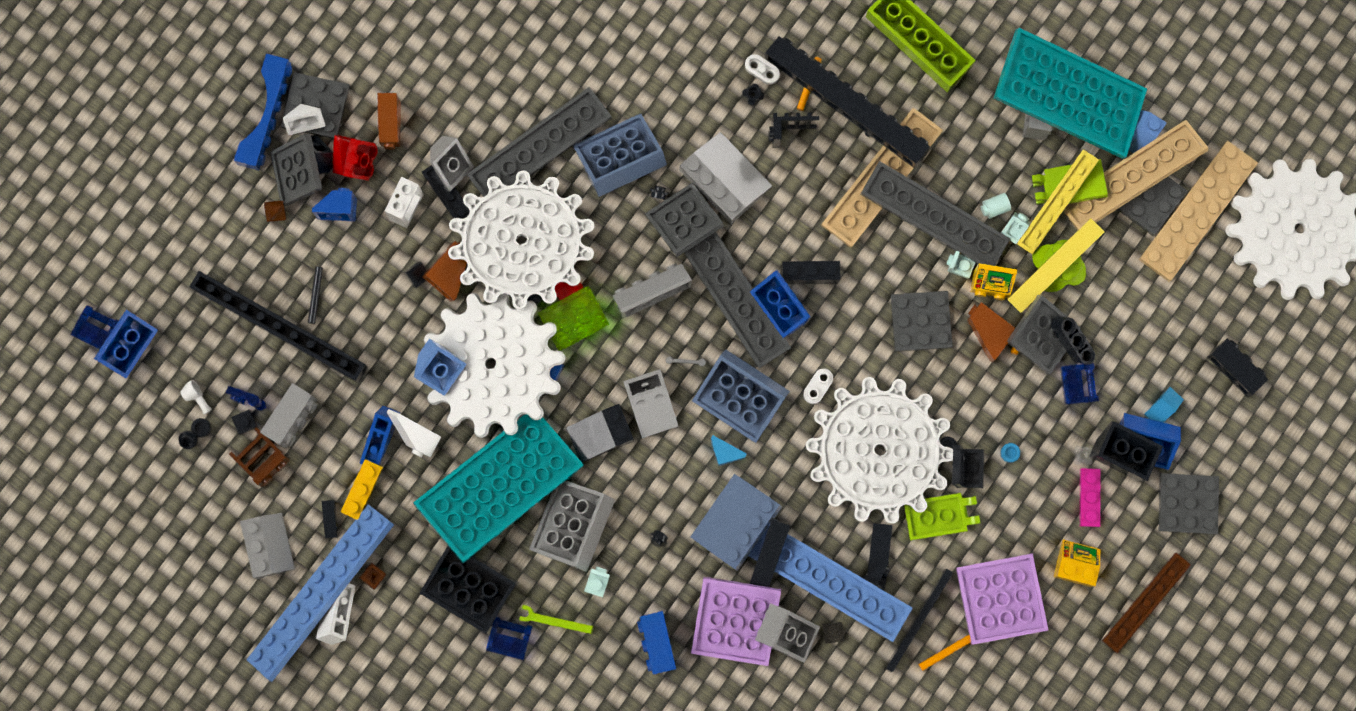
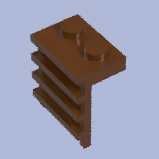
M256 427L254 430L259 436L238 456L233 452H230L229 455L253 478L252 480L258 486L263 487L271 482L277 472L286 467L290 459L272 441L260 433V430ZM264 439L267 444L244 464L241 460ZM272 447L275 452L255 472H252L249 468Z

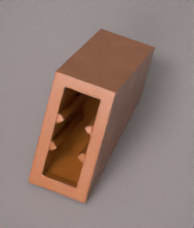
M377 93L379 143L384 149L392 150L395 147H400L401 102L397 93Z
M456 241L447 247L422 276L450 302L455 301L461 285L460 276L465 271L467 264L465 260H453L448 255V250L452 246L461 243Z
M981 302L978 306L974 304L968 312L970 317L967 321L989 361L993 363L1008 344L1006 341L1015 327Z

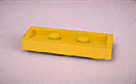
M367 459L364 460L341 513L356 520L359 519L383 470L382 466Z

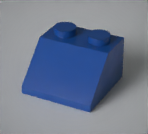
M338 188V190H332L312 208V213L318 220L356 222L357 198L350 189Z

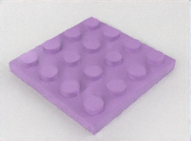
M1033 554L956 568L971 645L1048 631Z
M703 577L691 654L768 666L771 648L756 641L755 638L770 603L779 606L781 589Z

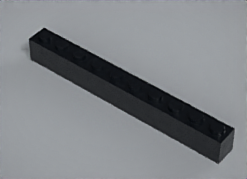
M778 36L765 52V59L808 89L812 94L914 169L929 152L930 146L927 140L915 136L909 127L900 125L894 116L885 114L879 105L870 103L864 94L855 92L849 83L840 81L834 72L822 68L823 65L819 61L810 59L804 50L795 48L789 39H783Z
M198 271L189 286L196 293L358 384L368 369V366L201 271Z

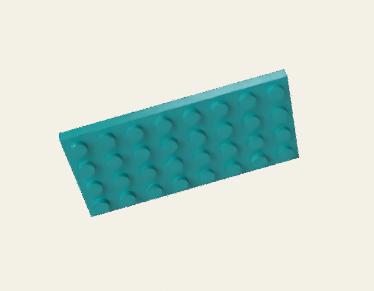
M1017 28L993 99L1123 159L1127 157L1147 88L1028 31Z
M523 415L517 420L518 431L516 434L507 435L503 431L413 502L414 506L462 563L466 562L584 466L543 417L540 420H533L529 415Z

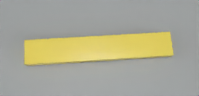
M1084 149L1018 241L1017 244L1033 255L1099 159Z
M1090 218L1007 300L1022 313L1035 300L1037 295H1040L1105 231Z

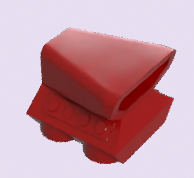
M334 135L333 173L369 181L374 172L372 163L378 153L377 143Z

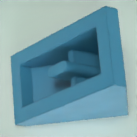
M1169 387L1144 415L1148 419L1164 423L1176 412L1184 399Z
M714 435L711 437V444L718 466L739 461L746 457L747 454Z

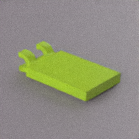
M1099 159L1069 204L1108 197L1101 159ZM1072 165L1045 169V175H1032L1033 187L1044 185L1045 192L1035 193L1037 205L1046 203Z
M961 493L926 498L927 508L921 513L916 512L910 505H904L910 541L967 532L968 525L980 524L979 515L968 517L966 506L977 504L976 496L962 498Z
M527 605L522 606V609L528 610L529 614L527 617L520 616V621H533L588 634L593 632V626L536 614L531 607Z

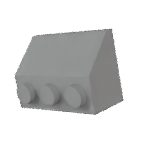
M282 513L258 516L240 521L254 579L295 570Z

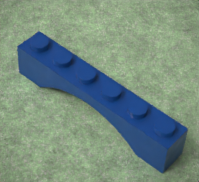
M266 54L261 69L267 89L265 111L255 130L239 142L234 158L237 165L258 171L260 166H263L265 163L266 155L264 153L271 143V137L269 136L271 130H274L276 126V113H279L281 110L282 102L280 100L282 94L285 95L287 90V84H285L287 77H290L292 73V66L288 59Z

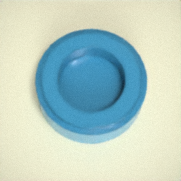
M1005 444L1000 450V456L1007 463L1015 462L1020 457V449L1016 444Z

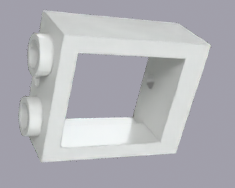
M403 177L400 178L385 209V213L390 221L405 228L408 227L424 195L418 184Z

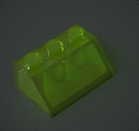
M589 286L538 312L543 324L552 322L556 325L557 332L551 337V340L558 351H562L610 325Z

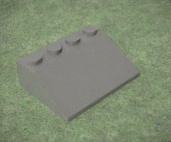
M721 132L690 155L680 165L679 169L730 224H733L772 187L767 179Z
M565 481L552 491L529 550L587 572L615 499L598 491Z

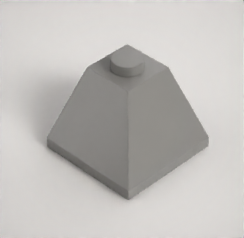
M442 136L430 148V163L447 191H451L474 168L457 138Z

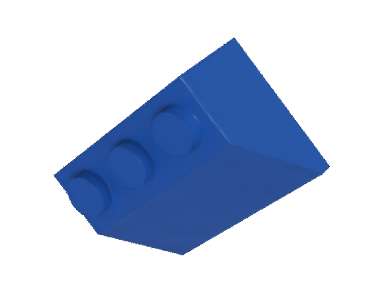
M778 270L774 271L750 291L782 338L794 333L811 317Z
M126 310L94 359L122 377L127 378L158 330Z
M1124 413L1120 425L1162 445L1163 448L1155 467L1169 470L1181 442V427Z
M663 611L641 616V621H638L637 624L639 633L643 632L645 640L641 642L643 651L648 652L649 659L646 660L648 672L652 671L653 674L675 670L676 666Z

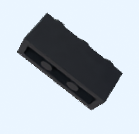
M782 261L781 276L787 284H839L840 261Z
M1227 338L1207 358L1248 398L1269 379L1261 368L1256 367L1252 363V359L1247 354H1243L1238 349L1239 346L1233 340Z

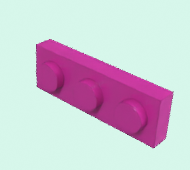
M1080 469L1079 527H1100V469Z

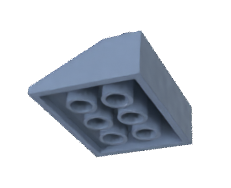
M641 113L573 146L598 197L667 165L663 151Z
M725 349L692 402L756 443L790 391Z
M734 474L690 537L738 571L769 527L772 518L776 517L782 506Z

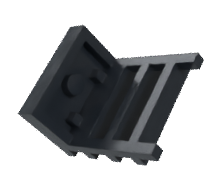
M808 112L807 116H800V113H796V116H789V113H785L784 117H777V113H773L771 126H769L768 142H772V148H780L782 140L781 130L817 129V124H810L811 121H819V116H812V112ZM788 121H794V125H788ZM800 121H805V125H799Z
M961 445L953 446L952 485L956 488H984V449H964Z

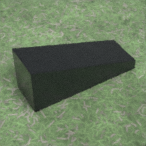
M321 501L325 538H337L336 501Z

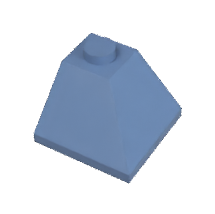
M1141 110L1129 151L1135 153L1155 140L1166 122L1151 112Z
M429 338L418 354L414 377L445 396L467 364Z

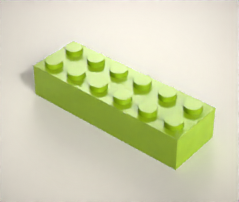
M877 0L867 10L865 17L947 93L973 67L976 60L911 0Z

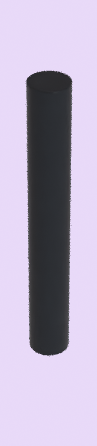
M315 267L308 317L309 324L316 323L323 267Z

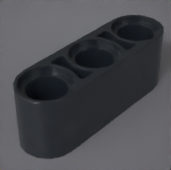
M1055 317L1052 320L1051 327L1070 358L1076 363L1092 364L1095 360V352L1076 321L1070 317Z

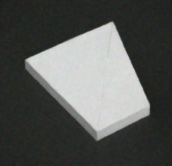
M300 104L283 117L288 135L325 127L321 109Z

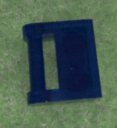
M87 305L70 335L100 349L119 320H113ZM92 317L110 326V329L107 332L87 322V319Z
M1094 363L1090 365L1079 364L1060 367L1065 405L1099 402V395H1096L1093 372L1095 370ZM1081 371H1086L1089 396L1085 397Z
M228 386L226 394L230 395V399L242 405H245V402H247L258 411H263L266 408V402L258 396Z
M497 617L492 624L486 651L524 660L533 626H523L501 620V617ZM498 628L523 633V640L497 633Z

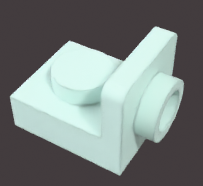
M1015 212L1001 233L1017 244L1030 225L1029 218L1022 213L1017 214Z
M956 251L954 255L950 254L946 265H949L947 271L969 279L975 262L960 255L959 251Z
M597 566L595 570L591 569L584 592L603 598L610 577L609 574H606L607 570Z

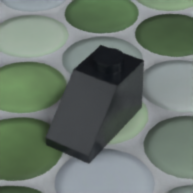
M311 135L319 175L330 173L333 152L317 135Z

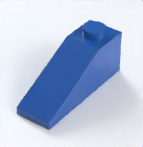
M382 406L375 413L360 464H363L365 459L378 465L381 464L396 428L387 411L390 409L399 414L400 412Z

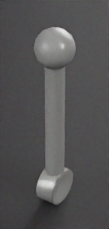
M672 357L666 358V363L671 364L673 362L698 364L699 366H704L706 364L705 359L686 360L673 359Z

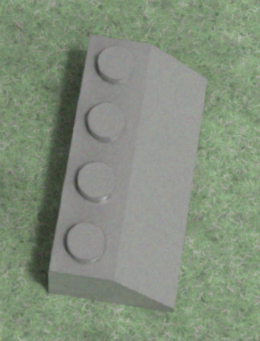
M677 263L672 264L662 273L657 271L649 275L650 278L645 281L642 279L632 283V287L628 289L623 287L616 290L615 295L612 297L622 319L691 288L692 280L682 264L677 265Z

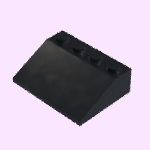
M447 546L419 594L487 634L519 582L476 555L462 563L451 548Z

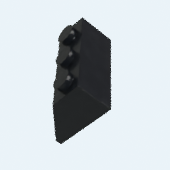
M1111 421L1096 439L1089 457L1138 482L1149 480L1163 446Z

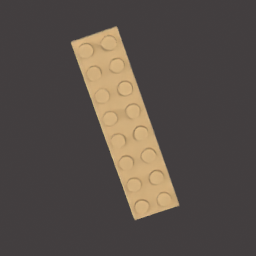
M912 108L900 124L903 127H909L918 138L922 137L927 140L930 147L943 132V129L915 108ZM882 146L821 224L822 227L850 248L853 247L882 210V207L860 195L878 162H883L906 177L914 169L884 146Z
M1185 120L1105 171L1104 177L1108 197L1071 203L1066 206L1063 212L1077 231L1090 218L1097 223L1207 152L1208 146L1188 121Z
M1227 140L1139 260L1170 282L1258 162Z

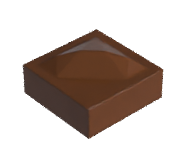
M284 200L264 202L267 222L286 220Z
M371 562L359 579L375 590L387 574Z

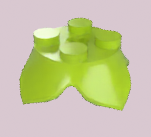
M1059 240L1055 244H1046L1036 249L1032 255L1035 267L1039 269L1067 240ZM1081 256L1044 291L1057 292L1066 285L1075 286L1082 283L1086 277V267Z

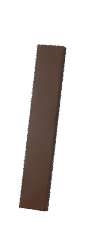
M1175 552L1101 641L1117 654L1191 564Z

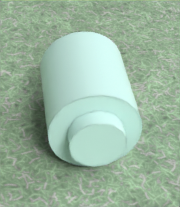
M1005 193L984 200L981 206L983 215L989 219L1011 210L1010 201Z

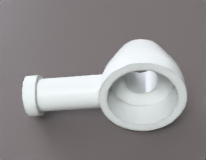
M194 380L187 382L180 391L182 397L186 401L196 400L204 415L210 412L212 409L202 397L203 393L199 385Z

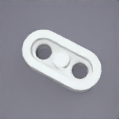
M754 54L747 57L745 69L749 74L768 85L775 84L778 81L780 72L775 65L759 55ZM756 63L758 67L752 68L751 64ZM771 73L773 78H768L766 75Z
M819 369L805 388L803 397L807 403H819L832 384L833 375L828 369ZM826 375L827 380L822 381L820 376ZM815 391L817 396L811 397L810 392Z

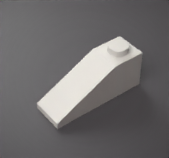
M388 409V416L406 446L413 449L412 453L421 458L423 454L431 458L441 436Z
M349 583L319 621L316 639L330 645L346 640L355 585Z

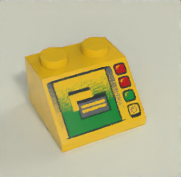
M979 263L973 270L970 292L975 293V296L978 297L990 295L994 296L996 300H1005V298L1011 296L1017 270Z
M1062 540L1054 577L1089 587L1096 586L1100 570L1101 549Z

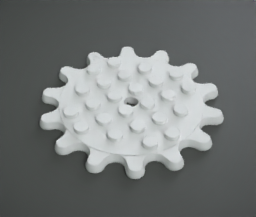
M1279 159L1273 163L1274 174L1271 178L1265 179L1256 172L1251 173L1247 177V182L1252 188L1251 195L1248 197L1235 195L1230 201L1231 206L1240 212L1241 219L1237 223L1229 224L1225 231L1229 237L1239 238L1243 243L1242 249L1234 255V262L1240 266L1248 263L1255 265L1257 274L1253 282L1258 288L1265 287L1270 281L1278 282L1281 286V296L1285 300L1293 299L1299 287L1307 288L1312 298L1321 299L1325 294L1324 283L1327 280H1333L1340 286H1346L1350 283V276L1346 272L1345 266L1350 261L1356 262V216L1354 214L1356 209V193L1351 195L1342 193L1340 184L1343 181V174L1339 171H1333L1326 178L1320 177L1316 172V163L1312 159H1306L1298 172L1291 171L1286 162ZM1296 224H1302L1304 228L1303 233L1295 231Z
M523 170L517 173L516 181L513 185L506 186L498 177L493 176L487 180L489 192L485 197H477L472 193L464 196L463 202L469 208L470 213L466 218H454L450 221V229L459 233L462 236V241L460 244L452 246L448 250V255L453 260H465L468 267L460 276V281L464 285H471L474 282H483L486 289L483 298L487 303H493L500 295L508 294L512 297L514 308L521 310L526 307L527 299L530 295L538 294L544 302L550 304L555 302L557 298L555 292L556 284L565 282L571 286H576L580 283L581 278L574 270V264L581 260L589 261L594 256L593 249L581 243V237L594 230V222L590 219L581 220L575 216V210L582 203V198L579 195L572 194L567 198L558 196L559 181L557 178L549 177L542 185L535 186L530 181V174ZM518 237H525L527 239L526 243L519 245L516 242Z
M470 293L466 298L467 309L464 313L457 314L452 309L445 308L441 312V319L446 325L445 331L441 334L428 333L424 337L425 344L430 338L467 364L445 396L436 390L431 391L427 396L428 402L432 405L442 402L449 404L451 410L447 417V423L450 426L457 427L464 419H470L474 423L475 435L483 438L487 436L492 424L499 423L507 435H514L518 431L517 419L520 415L527 414L533 420H540L543 417L544 411L539 405L541 395H556L560 392L561 386L550 377V370L554 366L562 365L565 361V355L561 351H553L548 347V340L556 334L557 327L552 322L545 323L544 325H537L534 322L533 317L537 310V305L533 301H527L526 307L518 310L510 306V295L502 294L492 304L485 305L478 294ZM494 358L496 366L489 369L486 363L489 359Z
M867 377L862 381V392L857 396L849 394L844 388L837 389L834 393L838 403L837 410L831 413L825 410H818L814 415L815 421L823 427L822 436L810 438L806 442V449L809 452L819 454L822 459L821 464L811 471L812 480L815 482L827 480L832 483L833 490L828 497V503L833 507H837L844 501L853 502L855 505L854 516L860 522L866 521L870 512L874 509L881 510L885 520L890 524L898 521L899 509L903 505H910L918 513L924 512L927 508V503L923 497L924 491L927 488L943 490L947 486V480L938 473V466L942 462L953 460V449L942 446L939 437L942 433L949 430L950 422L946 418L931 419L928 415V408L932 404V397L929 394H922L915 400L909 399L905 394L906 383L902 379L893 381L889 390L881 391L878 389L874 378ZM878 445L884 446L886 449L885 454L877 455L875 447Z

